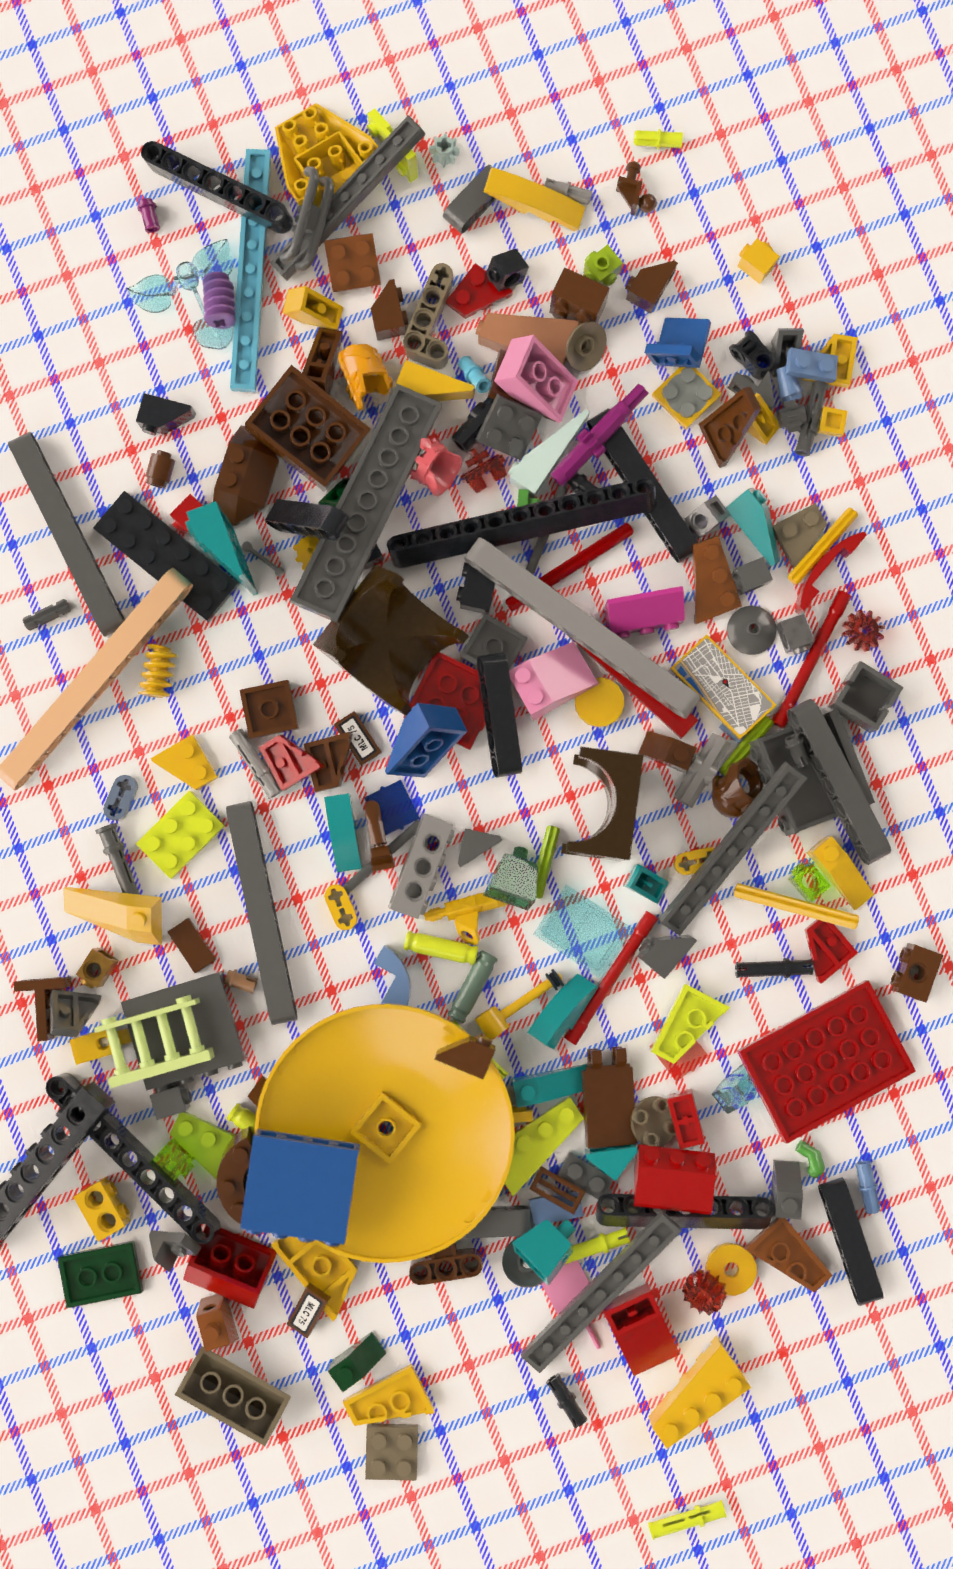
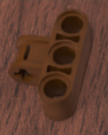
M455 1242L432 1255L412 1260L409 1268V1277L416 1285L475 1277L482 1271L483 1257L476 1248L457 1249ZM469 1257H474L478 1260V1264L475 1267H468L464 1261ZM448 1261L453 1265V1268L449 1271H443L439 1265L441 1262ZM418 1265H423L427 1268L428 1272L424 1275H418L415 1273L414 1268Z

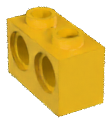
M107 1177L83 1189L73 1197L98 1242L122 1229L131 1221L128 1207L124 1203L121 1204L117 1197L118 1190L111 1180L109 1181ZM94 1191L101 1192L103 1202H98L94 1199ZM107 1213L114 1215L116 1219L115 1224H110L106 1221L105 1216Z

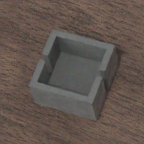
M859 661L852 666L842 682L844 686L837 690L827 707L832 710L838 709L841 716L865 731L872 733L879 729L889 713L887 709L894 705L904 687L864 662Z

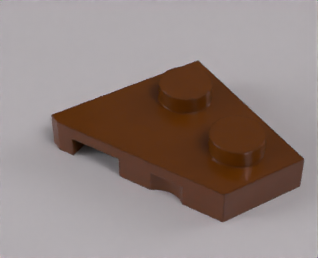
M352 732L304 744L305 751L324 766V768L311 775L315 792L318 793L341 787L352 740Z

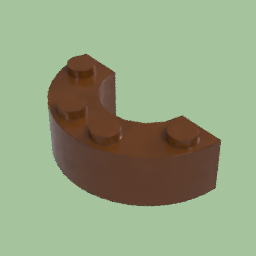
M250 1127L239 1132L225 1148L216 1179L217 1193L223 1208L239 1224H241L247 1184L246 1170L250 1163L254 1136Z

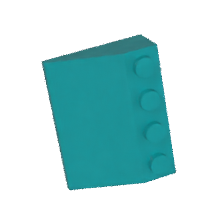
M215 501L186 512L189 518L185 522L190 536H193L200 548H203L205 553H209L215 561L252 595H257L256 586L234 527L218 503Z

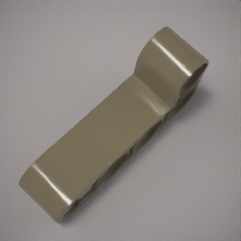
M445 263L436 264L432 268L403 339L404 352L407 358L437 370L444 368L449 360L446 343L433 337L446 305V300L453 288V271ZM438 279H439V280L442 279L441 284H440V288L438 287V286H439V284H438ZM430 298H437L439 300L436 304H429L427 301ZM421 320H427L430 322V324L425 327L418 325L419 321ZM412 342L421 344L418 349L408 347ZM435 351H441L444 354L441 358L431 356Z

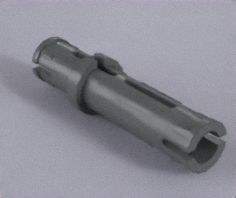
M813 381L812 390L806 407V423L802 424L800 431H798L800 434L795 453L799 456H810L814 436L818 435L819 429L817 425L828 384L822 381ZM817 399L815 411H814V414H812V410H813V407H814V403H815V400ZM809 423H811L810 429H809V433H808V437L805 438V437H806V434H807V429H808Z

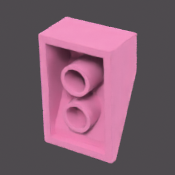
M534 335L511 340L494 380L509 396L558 423L562 422L578 383V380Z
M575 642L531 658L509 670L510 681L533 721L599 685Z

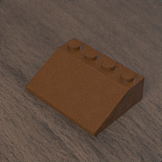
M292 364L245 422L246 431L323 492L326 491L371 430L370 427Z

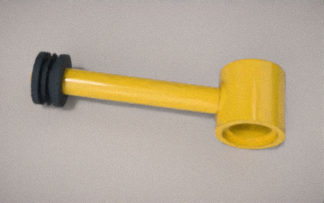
M552 969V973L549 975L545 974L547 978L545 981L501 1011L494 1005L474 1020L485 1036L492 1040L510 1027L506 1022L507 1018L552 987L556 991L558 990L557 987L560 988V985L563 987L562 976Z

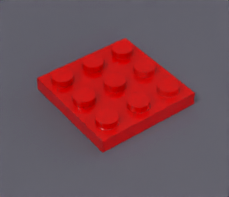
M439 652L431 659L410 702V706L413 708L417 703L456 708L467 730L465 735L456 744L471 750L485 722L478 670Z

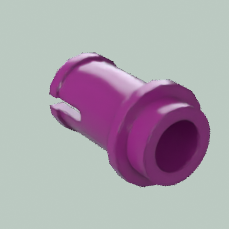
M152 198L139 200L137 210L141 212L145 232L154 233L159 231L161 227L155 211L157 208L156 203L153 202Z

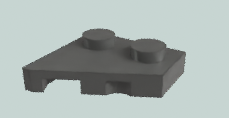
M53 989L50 995L51 1035L77 1038L100 1004L102 995Z

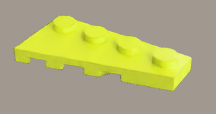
M570 1096L514 1132L513 1157L505 1181V1185L512 1196L520 1190L584 1119Z

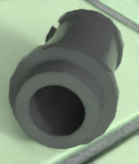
M799 734L788 736L785 739L786 743L784 746L786 749H789L795 766L797 768L803 767L802 760L808 765L811 759L803 745L804 738L800 737Z

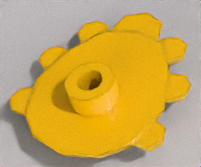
M307 536L293 546V550L297 551L295 561L303 563L301 566L302 570L305 571L320 539Z

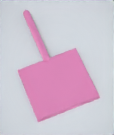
M577 1260L563 1265L553 1281L548 1286L543 1282L542 1286L558 1315L590 1282ZM589 1324L586 1329L596 1348L600 1349L601 1345Z

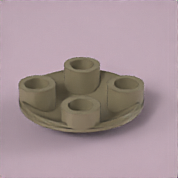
M650 1096L641 1100L634 1108L631 1115V1129L635 1138L641 1144L662 1147L676 1136L666 1098Z

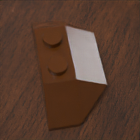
M240 426L229 441L213 495V502L216 501L233 526H237L243 520L265 508L279 465L277 455L246 431L245 426Z

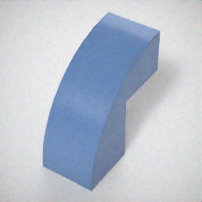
M384 945L374 964L396 977L381 1003L408 1005L411 985L407 968L397 953L387 945Z

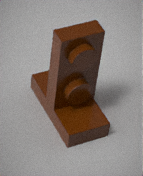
M71 976L14 981V992L34 990L37 1042L54 1039V1035L50 1033V995L52 989L71 987Z

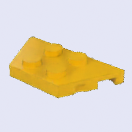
M291 1236L274 1240L270 1245L306 1288L311 1283L331 1297L324 1312L332 1322L335 1321L358 1270V1266L351 1258L333 1253L315 1242H302L297 1237Z

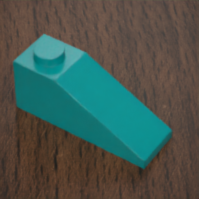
M749 488L730 503L726 509L772 567L780 562L769 507L765 503L767 498L759 489Z
M586 1064L512 1078L517 1108L544 1103L582 1092L581 1070H586Z

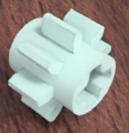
M446 133L439 138L435 136V146H429V153L433 154V163L438 162L443 168L450 163L455 165L454 156L460 155V148L455 147L456 138L451 139Z

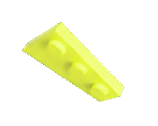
M376 108L367 113V129L374 139L377 137L382 143L393 132V129ZM412 149L395 166L400 176H406L410 183L418 178L417 156Z
M683 984L650 1052L675 1064L696 1043L695 1041L706 1030H709L714 1022L730 1007L687 984Z

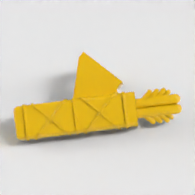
M497 888L444 903V908L436 907L430 909L424 914L425 921L430 922L441 920L445 916L448 917V921L455 920L454 923L458 935L468 944L477 945L480 941L478 933L479 913L506 906L508 902L504 889ZM464 931L470 933L474 939L469 938Z

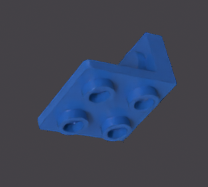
M665 318L659 342H656V344L647 343L644 353L655 366L700 368L711 321L709 319Z

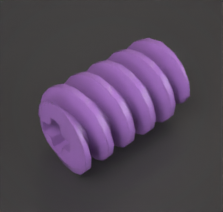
M224 272L208 273L202 280L205 322L212 328H231L236 324L234 317L235 302L233 300L234 285L229 281V276Z

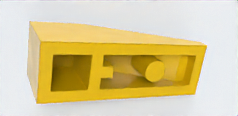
M405 360L396 384L439 402L473 399L475 395V386Z
M833 836L824 837L806 852L854 911L874 896V893L848 854Z

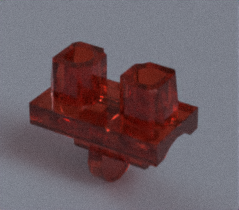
M473 448L470 450L472 458L465 461V464L468 468L475 464L477 466L462 474L460 478L463 483L469 485L474 493H478L487 487L481 476L486 472H490L494 481L507 476L505 466L503 465V462L506 460L502 454H496L483 462V459L490 456L488 451L485 449L478 453Z

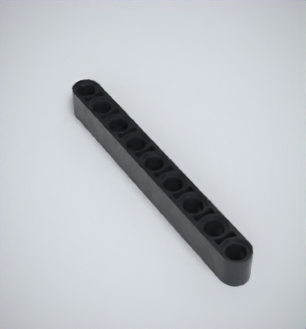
M62 1073L51 1077L47 1081L45 1089L48 1096L61 1108L65 1104L69 1105L73 1100L71 1094L81 1083L72 1074ZM59 1080L64 1083V1092L58 1088ZM79 1109L80 1114L85 1117L84 1110ZM108 1111L101 1120L100 1127L96 1126L89 1137L195 1242L206 1244L211 1241L220 1231L221 1224L219 1219ZM112 1133L117 1135L119 1139L118 1145L113 1143L111 1139ZM130 1151L136 1154V1163L131 1161L129 1157ZM148 1169L154 1172L155 1181L148 1177ZM166 1187L173 1191V1198H169L166 1195ZM184 1206H188L192 1210V1216H187L184 1213ZM202 1224L209 1226L210 1234L203 1232Z

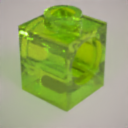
M801 862L790 871L792 875L788 880L808 902L815 901L831 887L813 863L803 864ZM807 873L813 878V883L808 888L802 882L803 876Z
M174 1138L152 1159L173 1180H176L180 1175L185 1178L195 1167L192 1164L195 1158Z

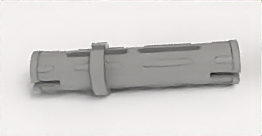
M241 728L231 733L229 739L253 774L252 778L255 782L258 781L268 799L280 794L282 791L273 778L269 766L267 767L243 729Z

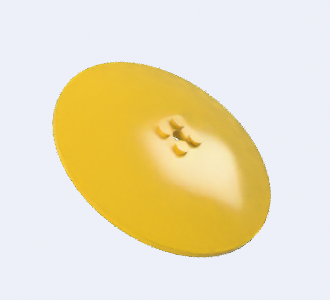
M382 1003L356 1006L332 1014L309 1027L287 1047L273 1066L259 1098L255 1119V1132L257 1129L360 1144L345 1244L329 1246L324 1241L314 1240L313 1242L344 1257L364 1262L397 1263L416 1260L432 1255L460 1240L486 1216L496 1202L505 1184L513 1157L515 1134L511 1101L500 1072L492 1060L484 1080L434 1060L437 1049L470 1036L453 1022L438 1014L408 1005ZM381 1122H390L393 1125V1131L389 1134L382 1133L379 1129Z

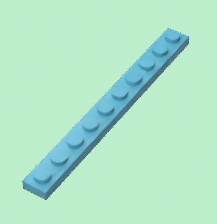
M246 149L243 184L269 196L271 151ZM262 205L257 206L255 210L260 209ZM242 215L235 303L236 324L234 325L230 389L236 392L256 393L267 228Z

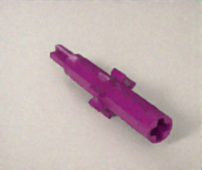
M638 383L589 432L584 428L576 438L579 443L550 473L551 477L560 486L563 487L593 455L598 459L606 451L603 445L626 422L632 411L649 394L645 387Z

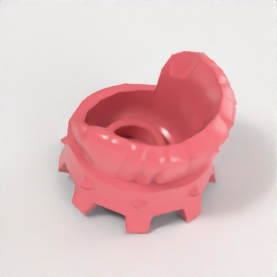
M422 438L420 447L425 451L416 457V470L412 469L410 479L427 486L433 496L439 497L454 481L461 469L463 460L461 456L447 451V447L443 443H439L436 438L432 439L434 444L431 443L429 438Z

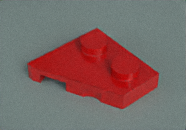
M816 919L804 929L816 980L819 984L826 981L858 954L835 924Z

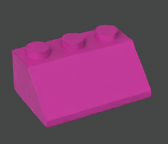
M683 586L607 599L603 608L607 628L622 639L629 638L631 633L640 632V635H649L655 633L654 629L664 628V631L678 629L679 625L685 621Z

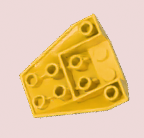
M317 103L275 127L286 187L299 206H302L309 182V177H306L303 173L305 167H315L319 172V178L322 176L331 177L334 181L335 193L379 147L370 135ZM319 183L313 202L317 207H320L325 189Z

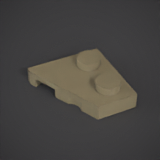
M816 503L773 525L775 538L793 569L805 557L827 526Z

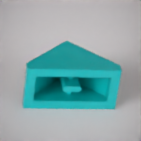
M634 864L623 887L658 904L669 882L642 865Z
M630 1144L584 1149L587 1160L616 1181L636 1155L637 1146Z

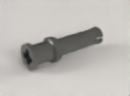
M117 823L96 829L95 833L99 834L104 847L102 850L103 854L108 856L122 893L139 895L140 893L123 852L125 844L120 841L116 830Z

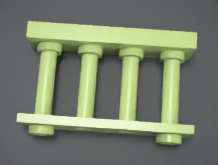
M191 995L176 999L177 1004L117 1020L116 1016L100 1020L102 1025L94 1028L95 1033L106 1030L116 1070H114L115 1075L107 1078L110 1088L205 1062L215 1057L212 1047L205 1049V1046L201 1045L191 1006L200 1003L199 997L192 999ZM178 1009L182 1011L191 1045L190 1053L180 1056L179 1052H176L166 1015L167 1012ZM153 1016L157 1018L166 1052L165 1060L155 1063L154 1059H151L141 1022L142 1019ZM131 1023L141 1063H139L140 1068L133 1070L126 1066L116 1027Z

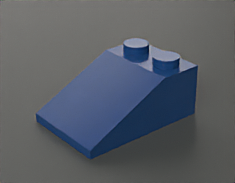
M417 703L403 719L385 769L386 774L425 778L467 732L457 709L454 707Z

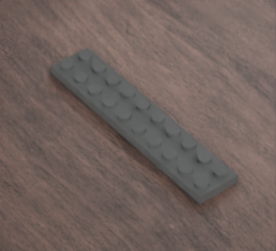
M396 384L336 508L345 512L350 518L337 541L320 538L290 599L292 604L330 621L338 622L416 463L415 459L422 450L420 447L421 439L428 438L442 409L441 402Z

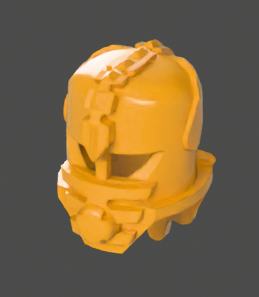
M352 344L339 353V365L347 380L345 392L349 394V399L353 401L358 410L363 409L362 397L376 391L379 394L387 395L390 392V388L393 387V380L388 376L382 357L376 348L368 344Z

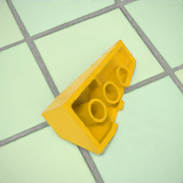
M73 887L63 888L64 912L136 943L162 945V897Z

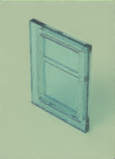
M565 884L552 906L548 908V912L533 935L601 979L622 945L625 944L633 928Z

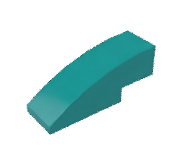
M351 794L324 797L337 872L362 869Z
M577 973L551 999L527 1033L547 1047L555 1049L567 1028L573 1029L597 991L598 986Z

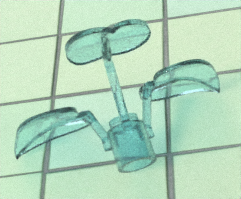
M222 239L205 246L194 255L192 263L184 261L178 264L176 267L177 276L173 278V287L165 276L160 274L150 275L127 288L130 298L138 307L146 312L161 313L170 308V296L176 294L178 284H180L183 289L193 291L204 316V305L197 290L199 277L203 278L211 272H224L228 276L231 274L233 258L228 240ZM202 318L194 323L192 333L195 341L200 346L222 350L228 347L232 341L233 327L228 329L212 328Z

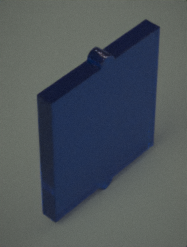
M402 780L386 787L381 786L380 790L364 797L366 803L368 801H376L379 804L385 836L398 829L404 830V826L420 819Z

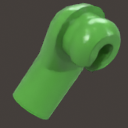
M800 1140L795 1151L808 1158L809 1166L807 1173L809 1176L818 1178L825 1171L821 1152Z

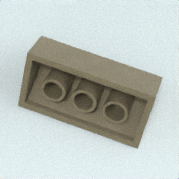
M202 1345L174 1394L263 1446H266L292 1397L212 1351L206 1352Z

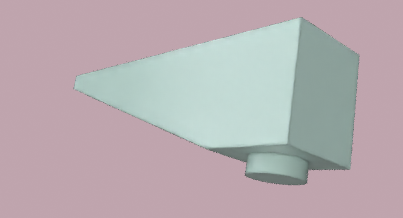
M585 409L526 454L520 463L515 461L508 472L511 475L509 484L518 490H529L528 496L535 498L550 476V473L555 469L588 420L590 412Z

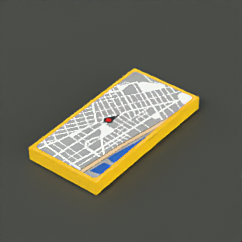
M707 634L670 668L685 685L701 697L700 701L739 741L777 706Z

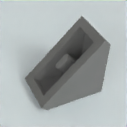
M778 328L771 340V352L775 356L772 377H777L776 369L786 366L787 352L791 347L801 349L803 328Z
M465 828L458 859L459 867H463L501 842L502 838L499 835Z

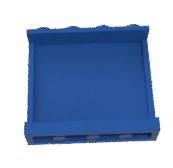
M257 1129L253 1136L240 1229H244L247 1233L254 1235L262 1234V1232L270 1233L273 1237L282 1239L288 1236L297 1237L302 1242L324 1241L329 1246L345 1244L360 1144Z

